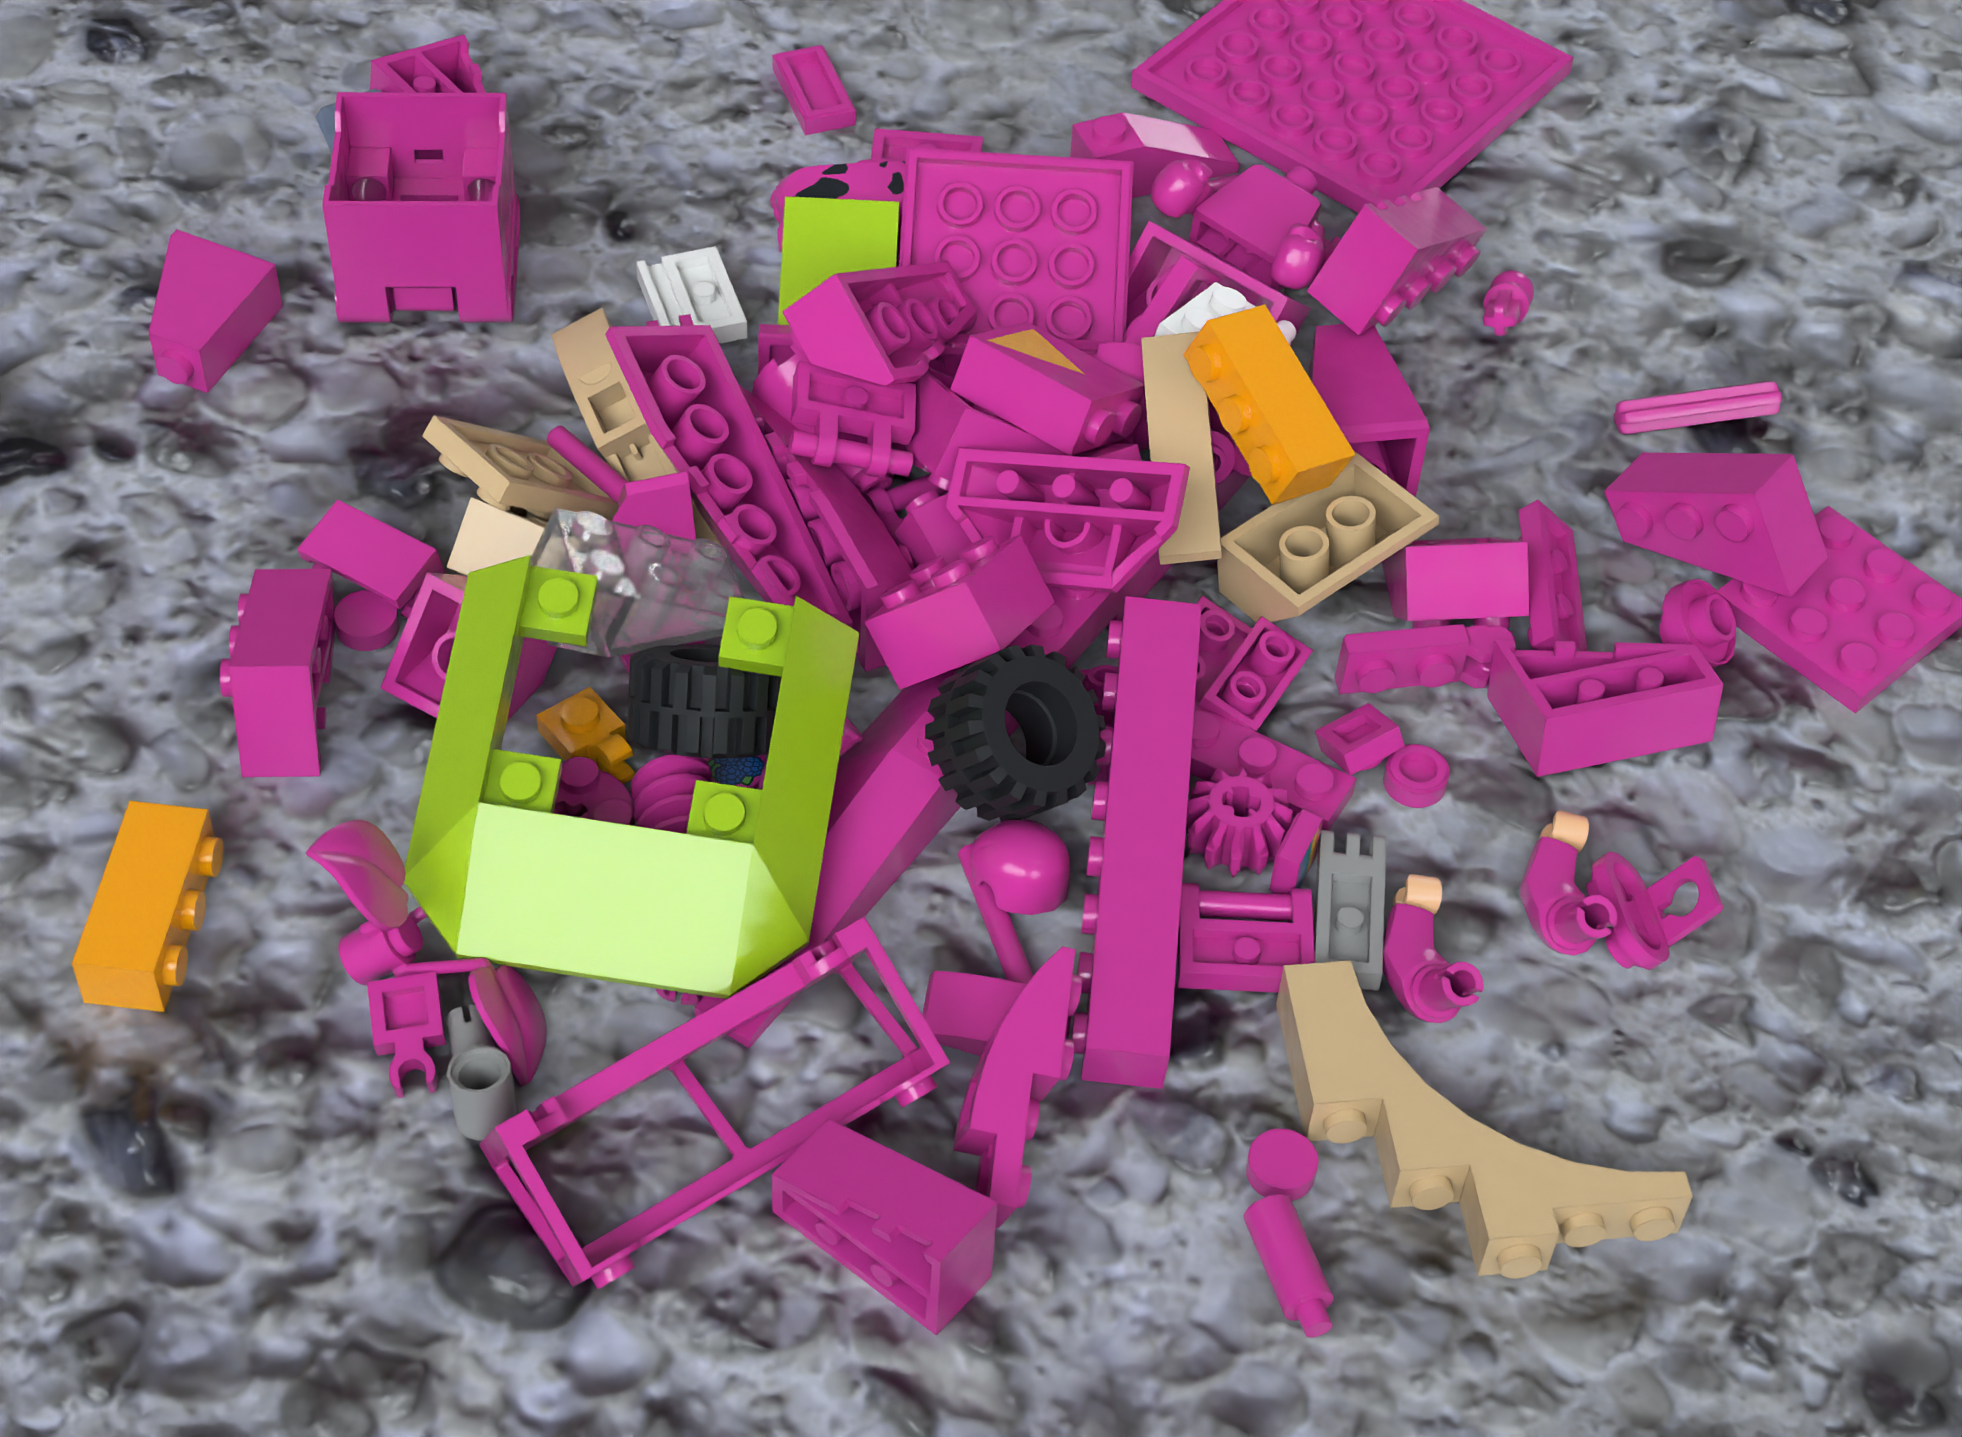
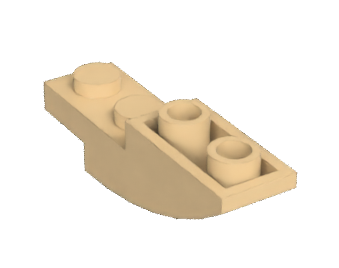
M600 308L551 334L559 361L597 449L603 455L607 464L629 482L677 473L650 433L605 336V333L612 324L604 309Z

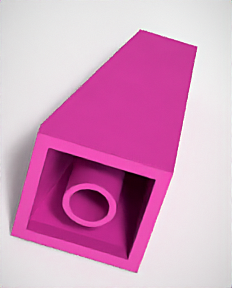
M1346 324L1316 326L1309 366V378L1353 451L1357 452L1416 498L1430 426L1377 329L1373 326L1362 334L1357 335Z

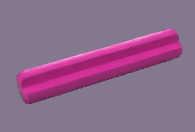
M1763 381L1621 400L1616 404L1614 423L1617 425L1619 433L1629 435L1769 416L1779 412L1782 394L1779 392L1775 382Z

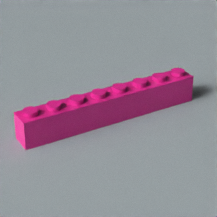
M1126 596L1122 621L1110 620L1106 658L1118 659L1116 673L1105 672L1101 711L1113 712L1112 727L1106 726L1105 730L1099 732V739L1106 743L1105 756L1096 759L1097 765L1108 766L1107 781L1095 780L1091 813L1092 820L1103 821L1102 837L1090 836L1086 876L1098 877L1097 894L1085 893L1081 933L1093 935L1092 953H1079L1077 975L1081 976L1082 979L1081 993L1088 994L1087 1013H1074L1071 1039L1074 1041V1053L1083 1054L1081 1080L1157 1089H1163L1170 1058L1202 604Z

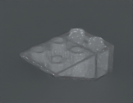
M554 508L531 556L532 566L598 576L599 588L587 647L547 641L550 646L609 658L640 652L656 646H674L722 637L729 596L745 599L727 548L704 538L691 540L666 534L649 525H639L636 527L607 520L603 516L590 511L577 513Z

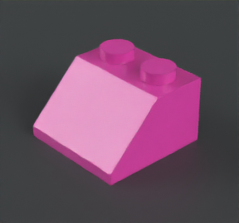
M1500 537L1414 540L1381 562L1393 615L1398 619L1412 621L1413 628L1450 625V619L1472 618L1473 626L1486 625L1491 627L1493 624L1494 626L1500 625L1502 628H1510V617L1529 616L1528 542Z
M426 574L380 687L384 691L435 718L438 716L468 578L465 575ZM524 637L507 721L542 685L559 642Z

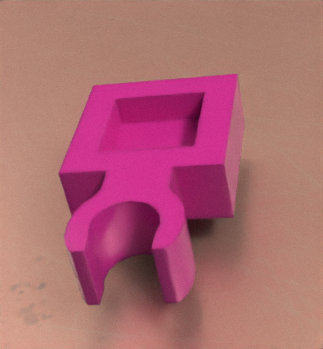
M436 971L367 982L373 1046L377 1056L396 1053L389 1067V1078L396 1096L399 1098L404 1097L402 1079L406 1073L414 1069L422 1070L426 1073V1083L429 1092L434 1093L439 1084L438 1074L431 1056L426 1052V1048L447 1045L440 983Z

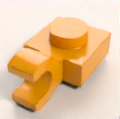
M591 687L536 715L538 732L564 761L573 757L589 758L597 764L598 770L611 774L622 784L632 780L635 776L633 769L625 762L626 759L633 756V750L626 742L625 724Z

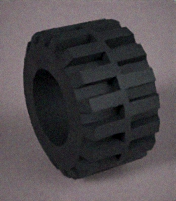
M674 644L645 649L633 654L630 658L627 736L630 740L648 749L681 756L745 758L766 755L769 753L782 677L720 667L719 651L721 645Z
M1030 644L1021 649L1019 645H1015L955 671V675L946 678L940 684L938 690L941 695L931 699L927 711L935 718L933 722L925 725V739L932 740L934 750L928 752L931 766L938 764L943 773V776L938 781L944 790L954 789L958 793L955 802L963 809L968 810L977 807V817L988 821L999 818L1000 821L1025 819L1078 798L1087 790L1086 783L1096 779L1100 767L1094 760L1105 756L1106 743L1099 739V732L1106 729L1104 715L1096 714L1094 704L1099 702L1094 689L1087 691L1083 686L1082 682L1085 678L1083 673L1077 667L1069 670L1065 667L1066 657L1055 651L1045 655L1043 646ZM1006 710L1017 720L1023 731L1026 741V758L1016 750L1008 736L1005 724Z

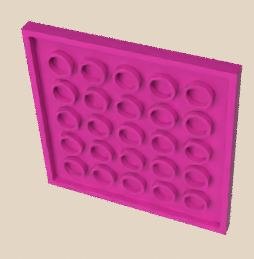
M1222 0L1132 70L1131 88L1199 126L1213 130L1221 138L1285 173L1294 166H1302L1308 169L1317 180V191L1359 213L1365 204L1372 203L1376 207L1381 200L1388 199L1394 203L1398 196L1406 194L1410 198L1415 192L1442 187L1570 74L1574 57L1463 0Z

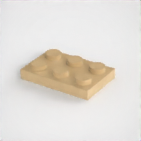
M436 415L432 417L422 435L441 452L439 461L446 468L475 482L479 486L476 491L477 495L497 509L509 511L512 506L520 507L543 519H548L551 514L560 515L572 523L584 527L588 525L589 521L609 525L619 509L618 504L550 447L547 441Z

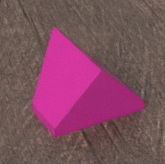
M687 471L624 483L617 501L619 509L579 573L594 575L698 554Z

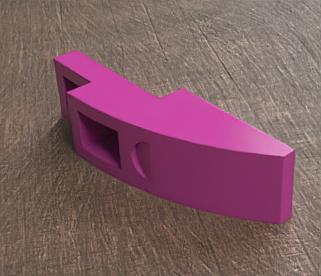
M1062 946L1038 969L1001 1018L981 1053L969 1081L959 1114L953 1151L980 1156L975 1191L998 1202L996 1228L998 1229L1016 1208L1024 1207L1028 1198L1032 1171L1030 1166L1022 1165L1025 1140H1032L1037 1127L1040 1108L1039 1101H1042L1059 1080L1065 1081L1071 1070L1074 1056V1041L1065 1038L1067 1017L1074 1015L1079 1003L1082 987L1081 976L1073 974L1075 949Z

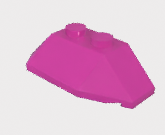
M958 448L946 508L955 521L960 524L972 543L985 537L993 536L998 544L1021 535L1047 587L1117 593L1178 529L1190 467L1182 463Z

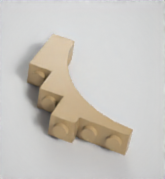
M1351 960L1283 966L1276 1006L1304 1136L1309 1141L1329 1140L1333 1143L1341 1144L1350 1143L1362 1137L1374 1136L1390 1208L1414 1206L1421 1210H1433L1441 1208L1448 1203L1459 1202L1477 1276L1501 1274L1504 1277L1516 1279L1533 1275L1541 1270H1547L1555 1246L1559 1243H1565L1571 1247H1586L1604 1239L1635 1237L1640 1241H1654L1679 1232L1693 1197L1686 1172L1624 1171L1577 1163L1525 1146L1469 1117L1435 1091L1395 1050L1365 1002Z

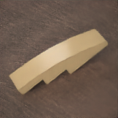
M1200 331L1141 338L1150 459L1153 462L1182 463L1190 467L1178 529L1158 549L1160 565L1222 559L1208 396L1200 382L1192 375L1189 364L1183 355Z

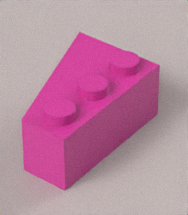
M465 34L371 60L370 90L376 88L382 92L486 93L482 85L481 69L478 63L473 64L469 56V43ZM414 150L415 159H443L442 150Z
M1515 640L1494 641L1487 698L1537 777L1711 742L1713 740L1723 682L1696 644L1615 642L1614 652L1575 651V641H1555L1553 651L1515 650Z

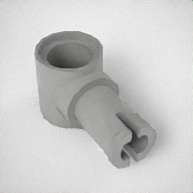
M475 1004L468 1005L471 1017L470 1022L464 1021L462 1007L451 1010L445 1018V1027L449 1034L453 1057L447 1067V1079L455 1124L459 1132L467 1138L482 1141L494 1127L517 1115L518 1108L511 1063L507 1055L494 1046L492 1035L482 1020Z

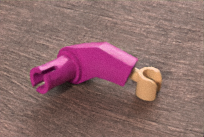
M1558 810L1555 813L1553 823L1546 825L1541 831L1540 839L1537 840L1533 847L1520 886V897L1530 923L1540 940L1557 953L1574 956L1587 952L1596 942V939L1608 936L1612 932L1607 927L1616 926L1617 911L1614 904L1608 898L1602 895L1586 897L1575 885L1577 854L1581 852L1587 840L1589 822L1585 816Z
M1410 874L1406 879V887L1399 889L1395 894L1393 907L1388 915L1383 937L1382 971L1395 996L1412 1016L1428 1023H1444L1454 1018L1461 1007L1470 1006L1478 1001L1479 997L1473 993L1483 991V978L1479 970L1472 964L1455 962L1450 965L1434 949L1433 916L1437 913L1441 903V881L1435 877Z

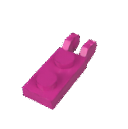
M1464 624L1346 634L1343 637L1334 679L1339 694L1357 692L1377 693L1386 689L1421 685L1434 688L1449 682L1462 681L1474 689L1486 688L1489 685L1494 641L1515 640V636L1512 635V631L1507 630V627L1502 628L1500 625L1494 626L1493 624L1491 627L1486 625L1464 627Z

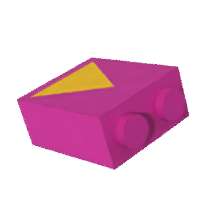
M1024 322L970 335L950 391L1072 456L1128 437L1137 426L1142 414V406L1138 403L1145 384L1040 328Z

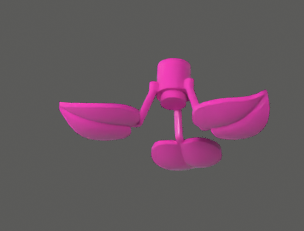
M364 820L346 821L322 834L309 847L306 855L323 866L334 877L350 901L368 920L361 924L360 928L341 937L339 941V956L350 977L361 985H367V982L376 981L392 972L395 977L436 971L437 974L471 972L468 978L470 993L482 1020L500 1050L507 1055L511 1063V1069L520 1087L531 1082L544 1052L547 1026L543 1010L536 995L520 973L513 967L506 965L494 969L491 962L486 958L412 963L416 958V952L420 951L423 947V938L417 923L427 916L421 907L408 914L407 902L409 897L402 888L405 881V868L392 842L376 825Z

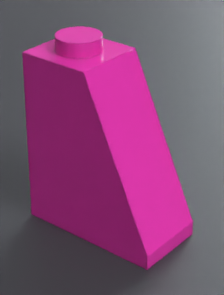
M176 229L169 239L149 328V337L157 374L175 384H184L208 393L283 307L276 264Z

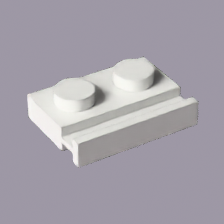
M716 246L661 257L660 264L647 266L645 260L636 262L638 282L653 320H658L659 326H680L679 316L690 314L694 325L711 326L719 344L747 338V320Z

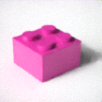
M1021 535L998 544L993 536L985 537L959 552L961 559L946 564L943 556L931 559L909 573L911 580L891 588L880 596L884 606L865 620L864 623L899 690L1003 650L1055 603Z

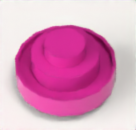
M1701 579L1689 580L1671 587L1664 598L1663 613L1659 625V634L1662 642L1667 644H1696L1712 668L1728 663L1734 654L1736 644V621L1728 602L1710 583Z

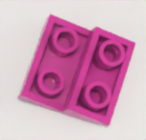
M1201 596L1196 603L1202 604L1195 704L1257 732L1313 650L1262 616L1255 626L1251 628L1204 596Z

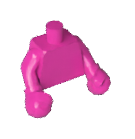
M1183 159L1169 163L1157 175L1151 188L1152 202L1159 211L1170 217L1179 218L1194 212L1189 241L1281 292L1284 287L1302 290L1310 286L1322 269L1325 254V229L1317 222L1321 203L1312 194L1318 188L1316 178L1308 169L1302 166H1294L1284 177H1281L1263 165H1252L1240 175L1233 174L1208 181L1213 171L1204 162L1195 159Z

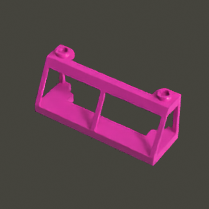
M865 916L833 934L832 937L834 939L826 941L811 951L808 950L786 966L560 1095L552 1096L543 1101L533 1113L531 1111L528 1112L526 1109L499 1124L479 1144L492 1169L573 1287L591 1277L596 1288L600 1289L632 1270L636 1266L629 1256L630 1253L786 1161L828 1118L845 1126L894 1096L901 1108L938 1087L931 1074L948 1065L950 1061ZM864 952L867 954L918 1041L920 1048L916 1047L853 967L852 962ZM833 973L840 974L902 1053V1059L752 1148L746 1147L684 1063L685 1059ZM665 1070L671 1071L730 1151L732 1160L581 1248L527 1155L526 1150ZM510 1159L513 1165L515 1166L517 1172L519 1173L521 1179L523 1180L525 1186L527 1187L529 1193L527 1192L519 1178L516 1176V1174L510 1167Z

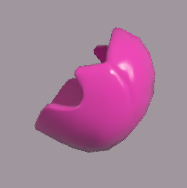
M1026 819L1004 820L994 824L974 840L971 852V870L974 884L977 887L981 886L983 881L989 884L995 896L996 906L1006 912L1035 915L1054 911L1067 900L1070 881L1069 851L1061 837L1038 821Z

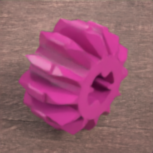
M1242 766L1235 776L1230 777L1222 770L1216 768L1213 776L1210 777V782L1197 781L1195 787L1191 790L1186 821L1189 853L1204 854L1207 870L1223 864L1228 866L1234 878L1241 867L1246 866L1260 876L1263 869L1267 866V861H1275V855L1294 820V817H1292L1293 810L1288 808L1290 801L1287 797V789L1272 788L1269 773L1254 779L1248 777L1244 766Z

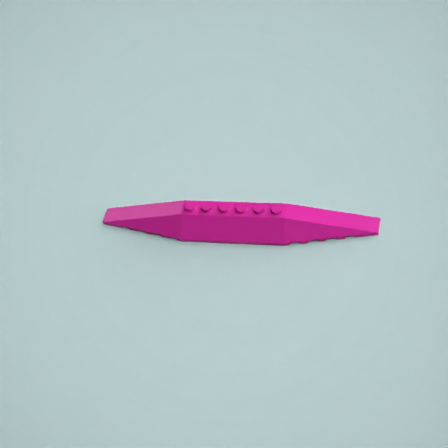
M1232 469L1228 477L1216 484L1218 513L1250 476L1242 475ZM1157 550L1117 593L1048 587L1055 603L1007 647L1019 645L1022 649L1030 644L1043 646L1045 655L1055 651L1066 657L1065 667L1069 670L1105 627L1109 626L1110 620L1122 621L1125 597L1144 598L1173 564L1160 565L1159 551ZM974 662L904 688L862 733L863 740L856 743L839 758L809 945L761 979L791 963L808 950L811 951L826 941L834 939L832 937L833 934L866 916L960 809L961 806L955 802L958 793L954 789L945 791L938 781L943 776L939 765L931 766L928 752L934 750L932 740L925 739V725L933 722L935 719L927 711L931 699L941 695L938 690L940 684L946 678L955 675V671ZM1006 710L1005 724L1008 736L1010 737L1018 728L1019 723ZM701 995L694 1007L695 1016L702 1014L726 999ZM795 996L727 1035L750 1048Z

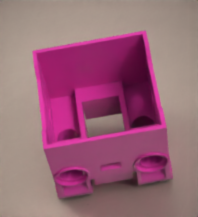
M337 92L333 152L329 182L324 188L322 206L335 283V306L338 322L391 323L393 321L394 306H396L397 311H455L456 297L454 288H456L461 323H513L520 245L519 196L515 191L506 93ZM414 150H442L443 159H415Z

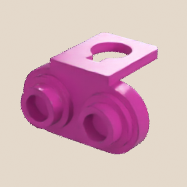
M1610 851L1593 862L1592 880L1586 884L1588 896L1602 895L1608 898L1615 906L1617 924L1614 927L1611 926L1612 932L1606 936V945L1613 958L1627 969L1633 966L1648 970L1656 968L1669 958L1670 946L1719 914L1723 909L1704 859L1698 856L1690 858L1649 888H1646L1636 869L1623 856ZM1695 882L1698 887L1699 896L1694 909L1684 916H1675L1670 913L1665 917L1663 910L1672 904L1676 890L1682 884Z

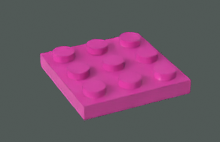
M1828 505L1815 515L1828 558L1791 598L1734 578L1717 591L1730 605L1737 628L1856 714L1962 627V598Z

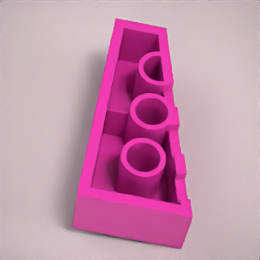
M1438 187L1415 192L1410 198L1406 194L1398 196L1394 203L1385 199L1381 200L1376 207L1372 203L1365 204L1307 292L1357 335L1362 334L1377 323L1386 327L1395 319L1404 306L1409 310L1413 309L1429 290L1435 294L1443 288L1453 274L1458 278L1465 274L1481 253L1475 246L1487 228Z

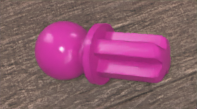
M1516 270L1504 271L1498 274L1490 284L1484 298L1485 313L1483 315L1484 326L1494 327V334L1496 336L1506 335L1509 327L1516 326L1528 313L1534 296V288L1531 280L1524 273Z

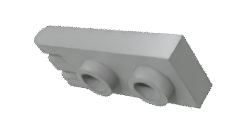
M1321 830L1317 855L1314 918L1315 963L1351 960L1360 988L1379 991L1383 966L1386 836L1372 835L1369 844V855H1360V834L1347 832L1344 853L1333 852L1335 847L1334 831Z

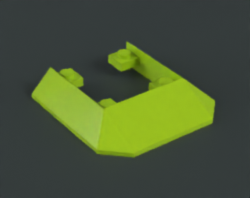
M531 555L469 572L405 863L404 886L455 956L459 959L486 958L491 964L728 999L751 986L809 945L859 632L798 596L795 597L794 606L729 596L719 651V666L782 677L762 790L696 780L686 834L554 814L562 773L561 759L501 750L524 637L587 647L599 588L598 576L532 566Z

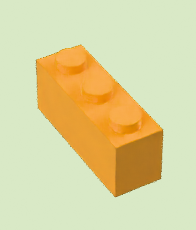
M1266 305L1207 320L1183 355L1189 364L1192 375L1200 382L1217 411L1222 426L1230 433L1249 465L1251 475L1260 484L1270 503L1274 505L1330 487L1356 454Z
M129 800L72 960V967L84 1003L165 1012L173 986L180 987L183 984L188 967V950L186 945L191 931H199L202 927L206 912V895L204 891L209 877L218 876L223 861V840L214 835L208 809Z

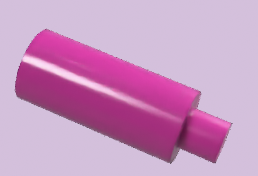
M1277 1194L1256 1201L1244 1212L1243 1219L1285 1318L1291 1321H1300L1306 1337L1314 1338L1327 1333L1333 1325L1326 1309L1332 1304L1334 1297L1291 1198L1287 1195Z

